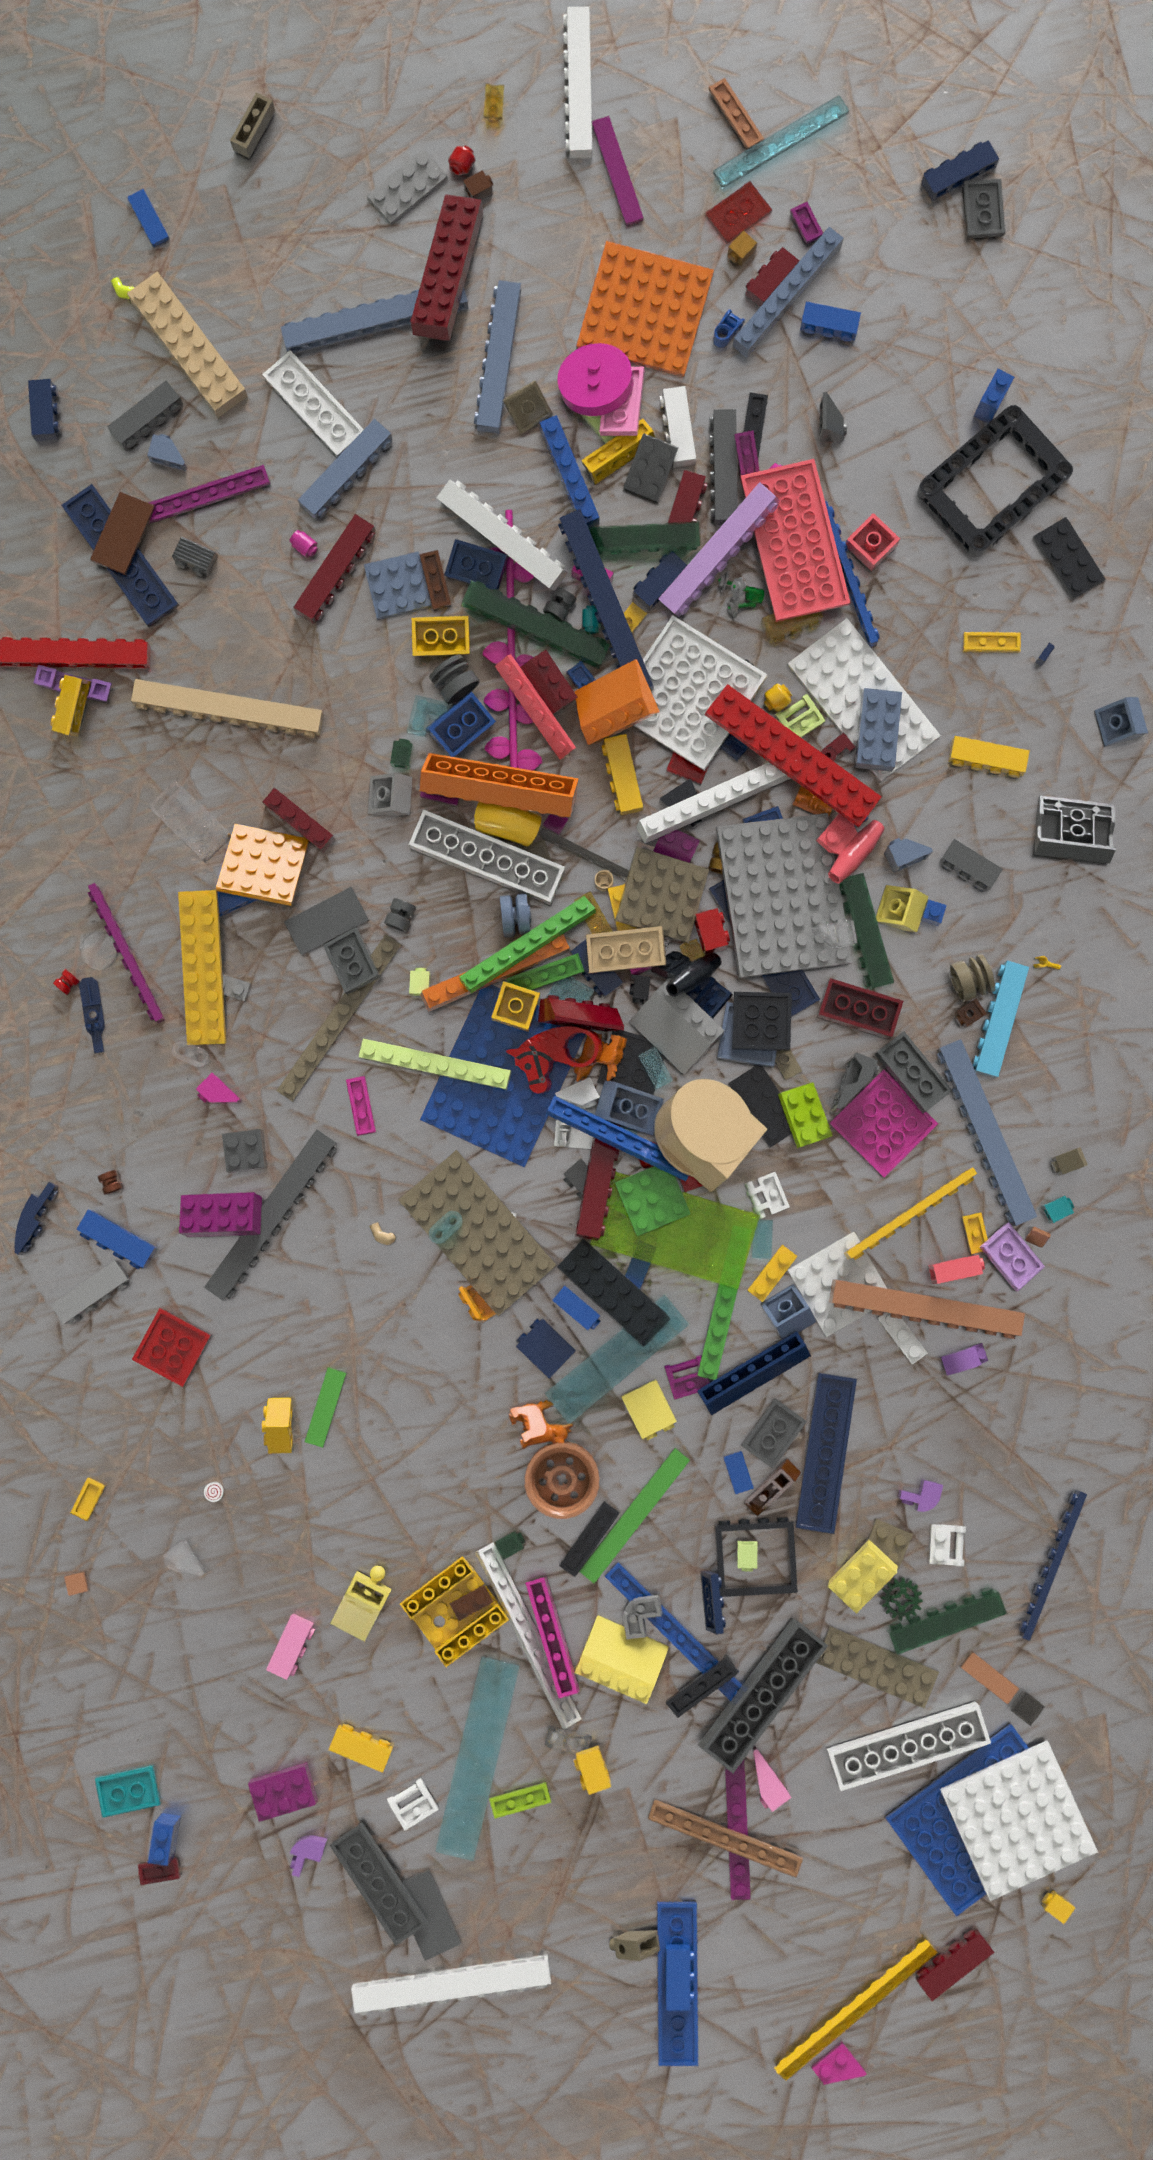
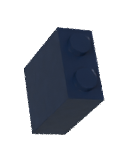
M543 1318L540 1321L536 1319L529 1326L532 1330L527 1335L523 1333L516 1340L518 1343L516 1347L550 1379L576 1350Z

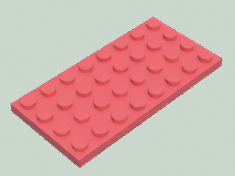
M815 459L741 475L740 479L745 498L760 482L780 500L777 509L767 515L761 527H757L754 530L776 622L850 605Z

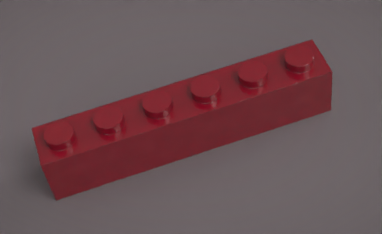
M356 514L353 516L293 608L297 614L313 624L323 617L325 612L323 610L326 605H330L335 598L334 593L337 589L340 590L345 583L344 578L347 574L352 573L355 568L354 563L358 558H362L368 542L371 543L376 536L374 525Z
M594 1137L575 1236L598 1241L600 1236H604L605 1225H602L603 1218H607L609 1206H606L607 1198H611L612 1187L609 1186L610 1180H614L616 1169L613 1168L614 1161L618 1160L619 1150Z

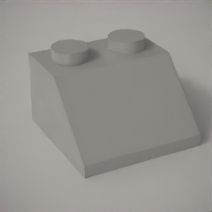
M398 773L370 776L368 814L387 816L409 815L412 777Z

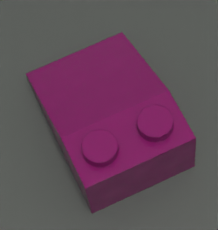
M675 830L659 837L653 852L691 863L700 840Z

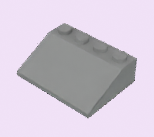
M668 978L629 1023L685 1075L724 1035L725 1031L686 993L676 997L670 996L666 990V986L671 980Z

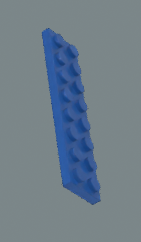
M657 1902V1930L660 1951H658V2065L698 2066L697 1902ZM666 1944H689L690 1951H694V1963H690V1971H694V1984H690V1992H694V2004H690V2011H666Z

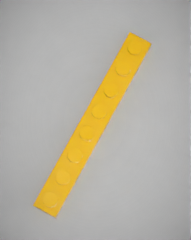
M973 1167L969 1168L847 1250L844 1255L847 1259L854 1258L856 1260L864 1255L863 1250L868 1247L871 1250L880 1244L878 1240L884 1236L887 1239L896 1233L894 1229L899 1226L904 1228L911 1223L910 1219L915 1215L920 1217L927 1212L926 1208L931 1204L935 1207L943 1201V1196L946 1194L951 1196L958 1191L957 1187L961 1184L966 1186L974 1180L973 1176L977 1172Z

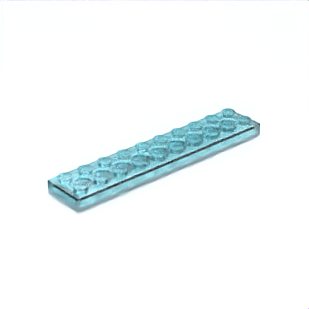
M484 1656L481 1657L435 1852L474 1861L520 1665Z

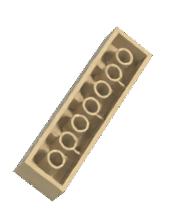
M158 271L127 293L131 303L217 418L248 397L243 385Z

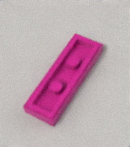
M365 1076L347 1079L346 1084L357 1136L376 1133Z

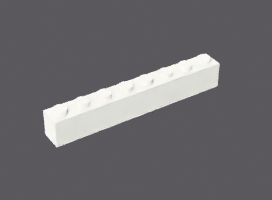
M589 6L567 7V14H564V26H567V32H564V44H568V50H564V62H568V68H564L565 80H568V86H565V98H569V104H565V116L569 115V121L565 122L566 133H569V139H566V151H570V158H592Z
M449 480L436 498L548 588L555 591L568 574L563 569L565 565L557 559L555 561L550 559L551 554L544 548L539 550L535 547L537 543L530 537L525 539L521 535L522 531L515 525L510 527L507 524L509 520L501 514L495 515L493 513L494 508L486 502L484 505L480 503V497L472 491L470 494L465 491L466 486L457 480L455 483Z

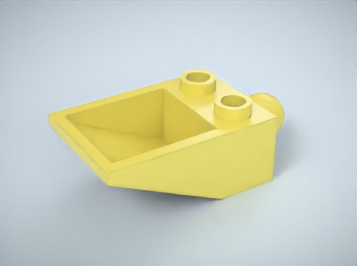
M374 1566L370 1571V1577L358 1571L356 1572L330 1623L331 1625L365 1642L391 1591V1588L378 1582L385 1577L386 1573L383 1567ZM358 1582L364 1584L365 1586L359 1587ZM375 1591L381 1593L382 1595H381V1596H377V1595L375 1594Z

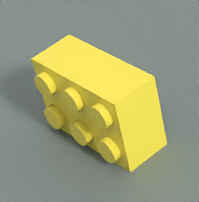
M868 1540L831 1577L828 1587L857 1614L897 1573L898 1566L875 1544Z

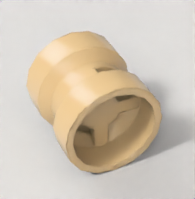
M607 870L599 871L595 875V887L602 892L613 886V875Z

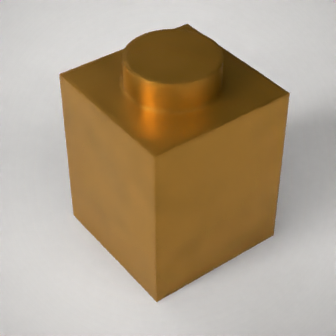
M743 230L728 246L727 254L729 259L742 266L756 251L757 242Z

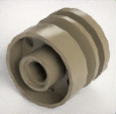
M983 954L977 955L976 960L970 957L968 959L969 967L963 960L950 965L951 981L962 1002L975 999L976 989L982 996L986 994V990L989 993L995 991L994 975Z

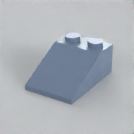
M604 1081L595 1115L610 1123L653 1135L655 1119L664 1099L617 1082Z

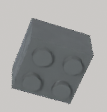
M256 1129L222 1134L227 1173L267 1169L263 1130Z

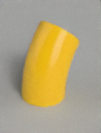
M478 802L474 815L476 831L509 840L525 847L529 846L535 839L542 820V815L536 811H523L519 808L502 807L501 805L484 804L482 802Z

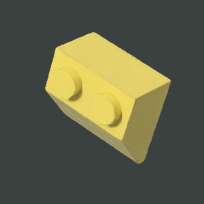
M886 885L875 921L900 930L917 932L928 896L916 889Z

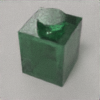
M407 739L394 740L390 761L392 767L411 768L414 750L413 743H410Z
M513 1530L495 1540L494 1543L503 1560L523 1550L526 1541L521 1532L517 1533L516 1530Z

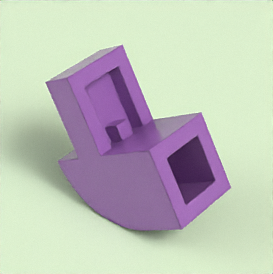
M982 1343L941 1357L947 1375L975 1368L988 1361Z
M922 1479L918 1494L899 1490L898 1498L902 1499V1503L912 1506L915 1502L916 1511H929L938 1504L943 1485Z
M306 1835L295 1842L290 1851V1854L297 1856H293L290 1868L293 1869V1876L300 1877L305 1858L317 1862L321 1861L327 1842L326 1838Z

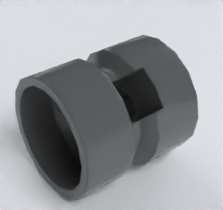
M557 587L550 596L552 600L547 601L543 612L555 621L564 623L569 614L568 609H572L577 598L567 590Z
M394 898L390 906L391 912L387 914L384 924L399 931L407 932L410 924L409 918L413 917L416 906Z

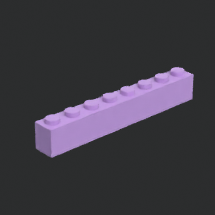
M759 482L660 596L659 600L676 616L684 615L689 610V605L701 596V591L706 586L712 584L715 579L714 576L719 571L721 572L725 569L727 561L738 554L741 545L751 539L754 530L764 524L767 515L777 509L780 500Z

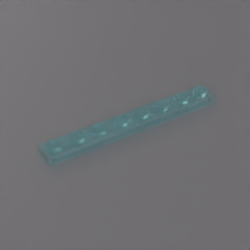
M840 95L716 168L713 170V174L721 187L725 188L847 115L849 109Z

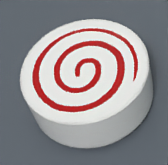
M211 1482L204 1489V1496L210 1502H217L224 1495V1488L218 1482Z

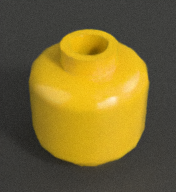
M777 683L765 692L764 697L766 700L764 704L770 711L774 709L780 712L791 703V696L793 695L784 684L780 685Z

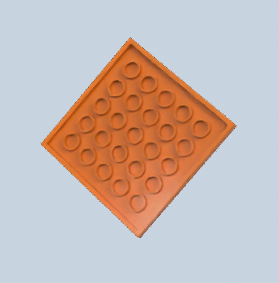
M606 241L576 348L597 343L612 345L620 349L628 357L630 363L684 377L714 270Z

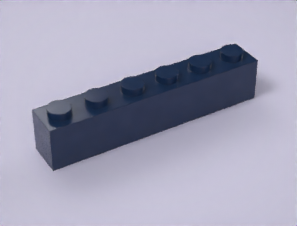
M796 1331L697 1390L712 1416L811 1357L810 1352Z

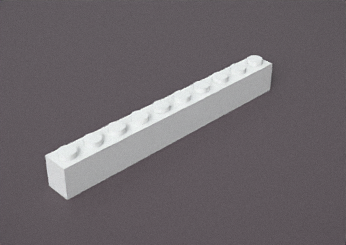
M768 762L639 820L636 828L646 844L791 778Z
M548 1955L355 1983L351 1988L354 2013L367 2015L374 2010L387 2012L394 2007L407 2009L414 2004L427 2006L430 2002L434 2001L447 2003L450 1999L467 2000L469 1996L475 1995L481 1998L495 1992L498 1995L508 1993V1990L516 1989L517 1992L528 1990V1987L535 1986L537 1989H542L551 1984V1973Z

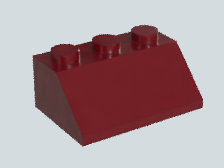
M547 650L539 653L520 667L553 715L577 699V695Z

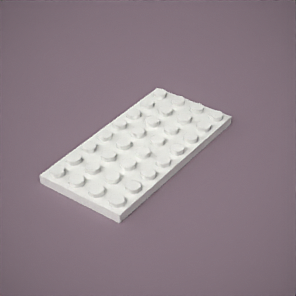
M847 618L787 663L790 670L840 733L844 732L855 745V751L863 689L870 688L902 692L895 768L892 772L870 769L880 783L941 736Z

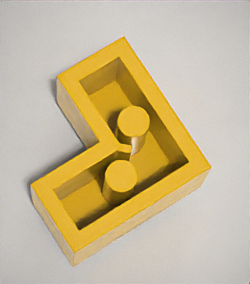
M268 1398L267 1406L263 1408V1416L266 1419L262 1421V1432L266 1433L264 1434V1446H267L268 1454L292 1453L293 1434L291 1424L293 1409L291 1398Z
M599 1745L577 1752V1759H574V1764L577 1771L581 1770L580 1782L583 1791L587 1790L588 1795L611 1788V1779L605 1761H603Z

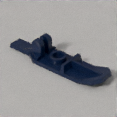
M93 977L82 978L78 985L85 1028L92 1037L94 1053L104 1052L102 1033L105 1029L98 981ZM91 1012H96L95 1018L90 1017Z

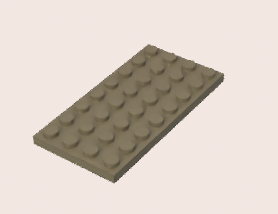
M457 1150L399 1199V1202L498 1317L557 1266Z

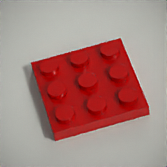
M159 1308L132 1360L184 1387L211 1335Z

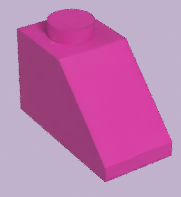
M211 1073L196 1088L199 1092L197 1096L205 1103L209 1101L212 1104L240 1103L242 1101L214 1073Z

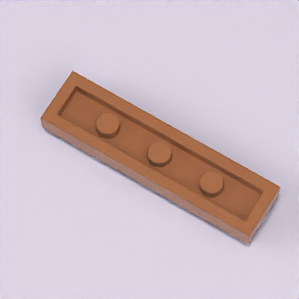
M723 78L711 85L709 92L747 151L764 142L763 136L727 80Z

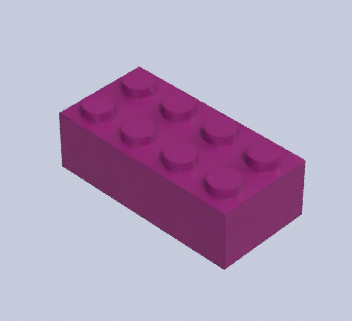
M254 1192L181 1195L179 1233L188 1238L260 1235L262 1197Z

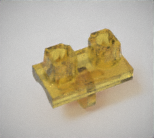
M485 85L484 119L491 121L503 119L504 85Z

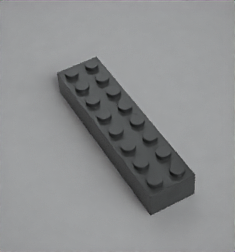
M792 1618L702 1738L698 1746L731 1773H734L828 1645L799 1621Z

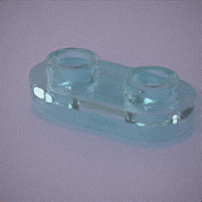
M456 1211L447 1212L430 1228V1240L435 1244L445 1243L461 1228L463 1224L462 1216ZM452 1218H456L457 1220L456 1224L454 1225L450 1224V1220ZM438 1231H441L443 1234L441 1238L436 1237Z

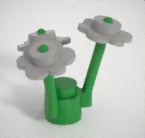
M726 571L718 579L721 593L725 589L726 584L731 585L733 596L729 599L728 611L732 613L733 618H736L739 614L738 608L756 607V603L761 604L764 600V590L746 586L743 577L735 578L733 582L729 581V571ZM745 591V599L749 603L738 604L735 599L742 596Z

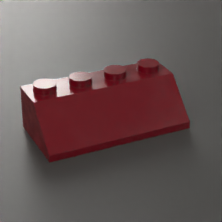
M548 995L547 998L540 999L538 1022L582 1027L601 1032L624 1030V1024L618 1009L611 1008L610 1004L599 1003L598 1006L593 1005V1001L585 1000L582 1003H578L574 998L559 1000V996Z

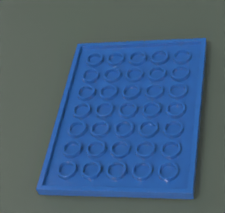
M490 985L479 991L449 1057L511 1070L507 1090L440 1076L420 1120L525 1168L548 1118L546 1112L551 1100L556 1096L555 1093L561 1090L571 1066L554 1061L552 1071L549 1074L552 1083L551 1089L546 1093L533 1092L529 1087L526 1073L519 1066H515V1057L506 1051L518 1049L529 1038L546 1030L559 1027V1025L538 1022V1005L529 1032L493 1021L491 1017L501 988ZM579 1033L569 1040L567 1048H569L572 1058L576 1057L586 1035L585 1033Z
M1011 1723L990 1738L991 1744L974 1750L885 1817L956 1917L985 1896L986 1892L940 1789L1029 1749Z

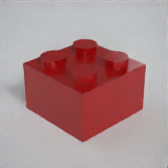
M718 908L695 914L694 923L703 955L706 956L726 950L730 937L728 931L723 929L725 923L723 913H719Z

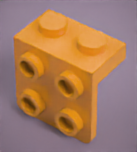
M471 1284L466 1288L463 1286L459 1288L460 1293L458 1295L462 1302L466 1305L468 1304L471 1308L468 1312L473 1320L484 1323L496 1315Z

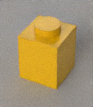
M1053 1889L1050 1893L1047 1892L1042 1899L1043 1903L1041 1906L1063 1924L1066 1923L1075 1910L1071 1902Z

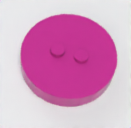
M597 343L580 347L568 355L559 368L557 382L564 403L572 411L585 416H600L616 410L626 402L633 389L634 376L628 357L620 349L612 345Z

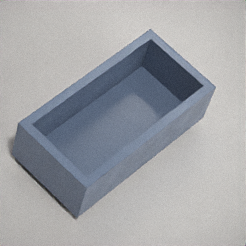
M870 688L863 689L854 768L891 772L894 770L902 692Z

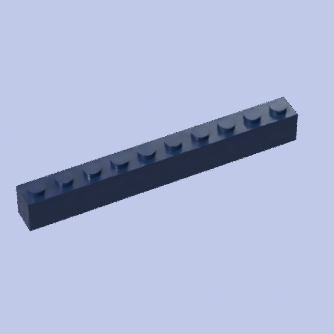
M581 509L560 517L559 529L561 534H566L568 541L565 543L569 553L573 552L575 555L573 563L576 570L580 569L583 576L580 577L583 587H588L590 594L587 595L591 606L595 604L597 608L595 616L598 623L602 622L605 629L602 630L605 640H610L612 647L609 650L613 659L617 657L619 665L616 666L617 669L637 659L650 690L653 689V683Z

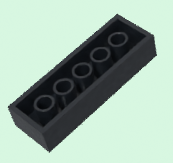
M582 1239L557 1266L571 1282L643 1347L670 1320L666 1312L585 1239Z

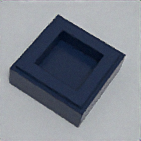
M1048 643L1037 659V664L1040 666L1044 664L1055 648L1053 644Z

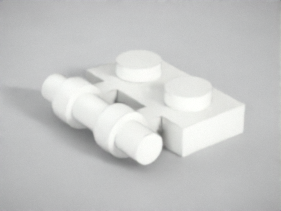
M776 1172L758 1178L760 1186L754 1188L752 1181L745 1183L747 1196H750L754 1206L753 1211L757 1213L759 1219L766 1217L764 1212L766 1208H769L772 1215L790 1207ZM763 1192L766 1202L761 1204L757 1193Z

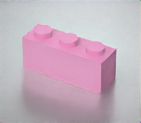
M292 1614L266 1670L288 1680L290 1675L294 1677L298 1665H296L298 1657L302 1659L307 1649L304 1647L307 1639L311 1640L315 1629L312 1628L314 1623L296 1614Z

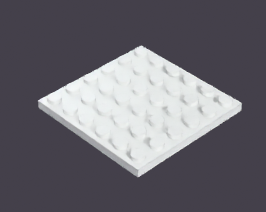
M672 615L643 659L654 686L651 689V693L660 712L633 726L705 771L730 734L705 716V712L727 684L752 701L768 675Z
M1047 1740L940 1789L990 1901L1098 1852Z

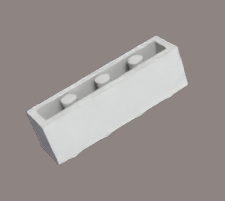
M682 386L663 389V394L659 396L661 408L664 407L665 414H662L663 426H667L668 432H665V440L667 443L679 447L673 462V468L695 465L696 454L686 388Z

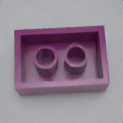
M307 1762L253 1778L248 1783L259 1822L314 1806L318 1802Z

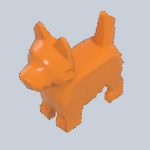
M596 1033L602 1041V1034ZM587 1035L581 1056L573 1058L579 1063L589 1061L594 1054L595 1045L589 1035ZM611 1035L612 1042L610 1044L602 1041V1055L595 1063L607 1065V1081L616 1077L617 1065L623 1058V1049L626 1046L627 1039L621 1036ZM594 1065L589 1067L571 1066L577 1075L576 1081L579 1082L580 1080L587 1079Z
M545 1400L544 1402L540 1401L538 1404L531 1403L523 1407L510 1409L509 1419L511 1424L514 1425L517 1421L523 1422V1430L525 1432L521 1434L522 1439L520 1440L523 1449L529 1445L552 1442L553 1444L564 1443L568 1433L572 1432L570 1430L573 1427L572 1424L549 1425L546 1422L542 1412L554 1406L553 1402Z

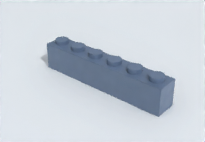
M374 418L298 499L300 507L315 520L325 516L328 512V507L332 503L335 504L339 501L344 490H349L354 484L353 481L365 473L366 467L370 463L373 464L379 458V453L383 449L386 450L392 444L391 433Z

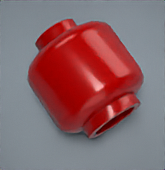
M457 146L448 159L450 170L459 176L468 174L476 161L473 155L474 151L468 146Z

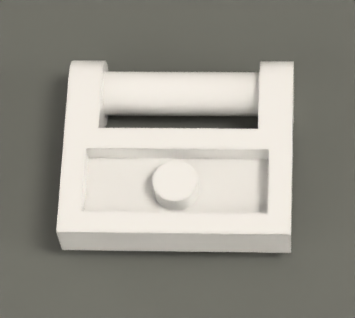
M930 1524L929 1564L964 1566L963 1542L966 1526ZM951 1532H956L955 1559L949 1558Z
M422 1778L416 1780L414 1785L398 1795L387 1798L390 1807L404 1830L439 1810ZM419 1790L421 1791L422 1796L401 1809L399 1808L398 1803Z

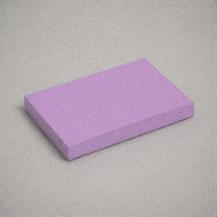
M1006 1222L980 1246L981 1250L1016 1292L1045 1267L1009 1222Z

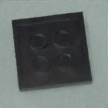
M734 992L732 1049L790 1051L792 993Z
M623 1030L613 1031L612 1035L626 1038L627 1042L623 1049V1058L617 1065L616 1077H613L610 1081L654 1095L665 1057L644 1036ZM605 1064L602 1065L597 1081L598 1084L604 1085V1081H607L608 1068Z

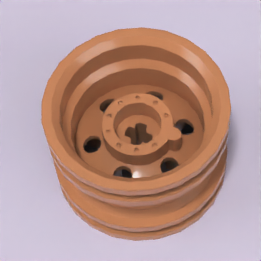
M569 1441L555 1444L548 1443L541 1447L528 1463L525 1474L527 1496L532 1505L546 1516L556 1519L576 1517L585 1512L597 1496L599 1489L597 1464L592 1455L576 1443ZM568 1457L573 1458L574 1462L572 1465L566 1463ZM548 1460L554 1461L553 1467L547 1466ZM580 1473L585 1474L583 1481L578 1479ZM565 1474V1478L568 1481L560 1484L557 1478L558 1475ZM541 1478L547 1481L544 1486L539 1484ZM573 1491L577 1492L578 1494L577 1498L575 1499L570 1497V1494ZM552 1494L558 1495L557 1501L551 1500Z

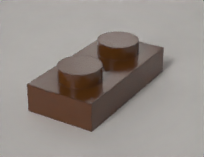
M485 1584L450 1602V1606L458 1621L494 1601Z

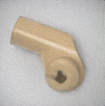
M378 1222L369 1226L378 1243L391 1245V1243L395 1242V1235L382 1232Z

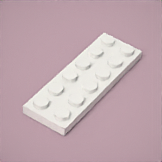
M291 350L262 374L263 378L337 458L364 430Z

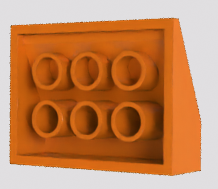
M637 659L574 691L577 695L576 704L580 727L588 745L600 743L605 738H609L660 712Z

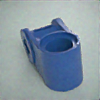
M729 309L714 330L713 343L719 348L726 347L742 328L745 319H740ZM718 334H724L726 337L720 338Z

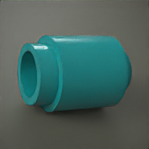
M588 605L586 609L582 610V629H584L585 634H598L601 628V623H598L595 612H597L595 605Z

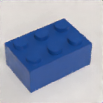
M468 692L425 729L447 756L455 757L496 721L473 692Z

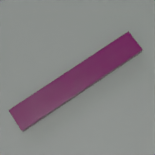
M606 116L593 120L592 127L625 225L628 226L644 221L610 117Z

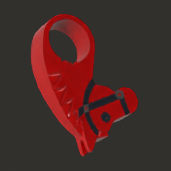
M564 1026L541 1032L526 1040L518 1049H509L506 1052L515 1057V1066H519L526 1073L530 1089L535 1093H546L552 1086L549 1074L552 1071L554 1061L574 1067H589L600 1059L603 1045L600 1037L592 1030L582 1027ZM579 1033L589 1035L595 1045L592 1058L585 1063L575 1061L570 1055L569 1048H567L569 1040Z

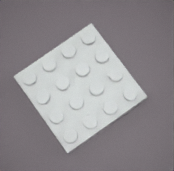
M855 1232L850 1233L787 1270L803 1299L810 1307L825 1337L872 1311L869 1309H864V1312L853 1311L852 1306H845V1309L834 1307V1303H829L832 1279L887 1289L865 1250H863L864 1255L856 1260L854 1258L847 1259L844 1255L847 1250L860 1242Z

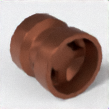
M116 1170L98 1176L99 1182L103 1185L102 1191L104 1195L122 1189L121 1183L117 1181L118 1175Z

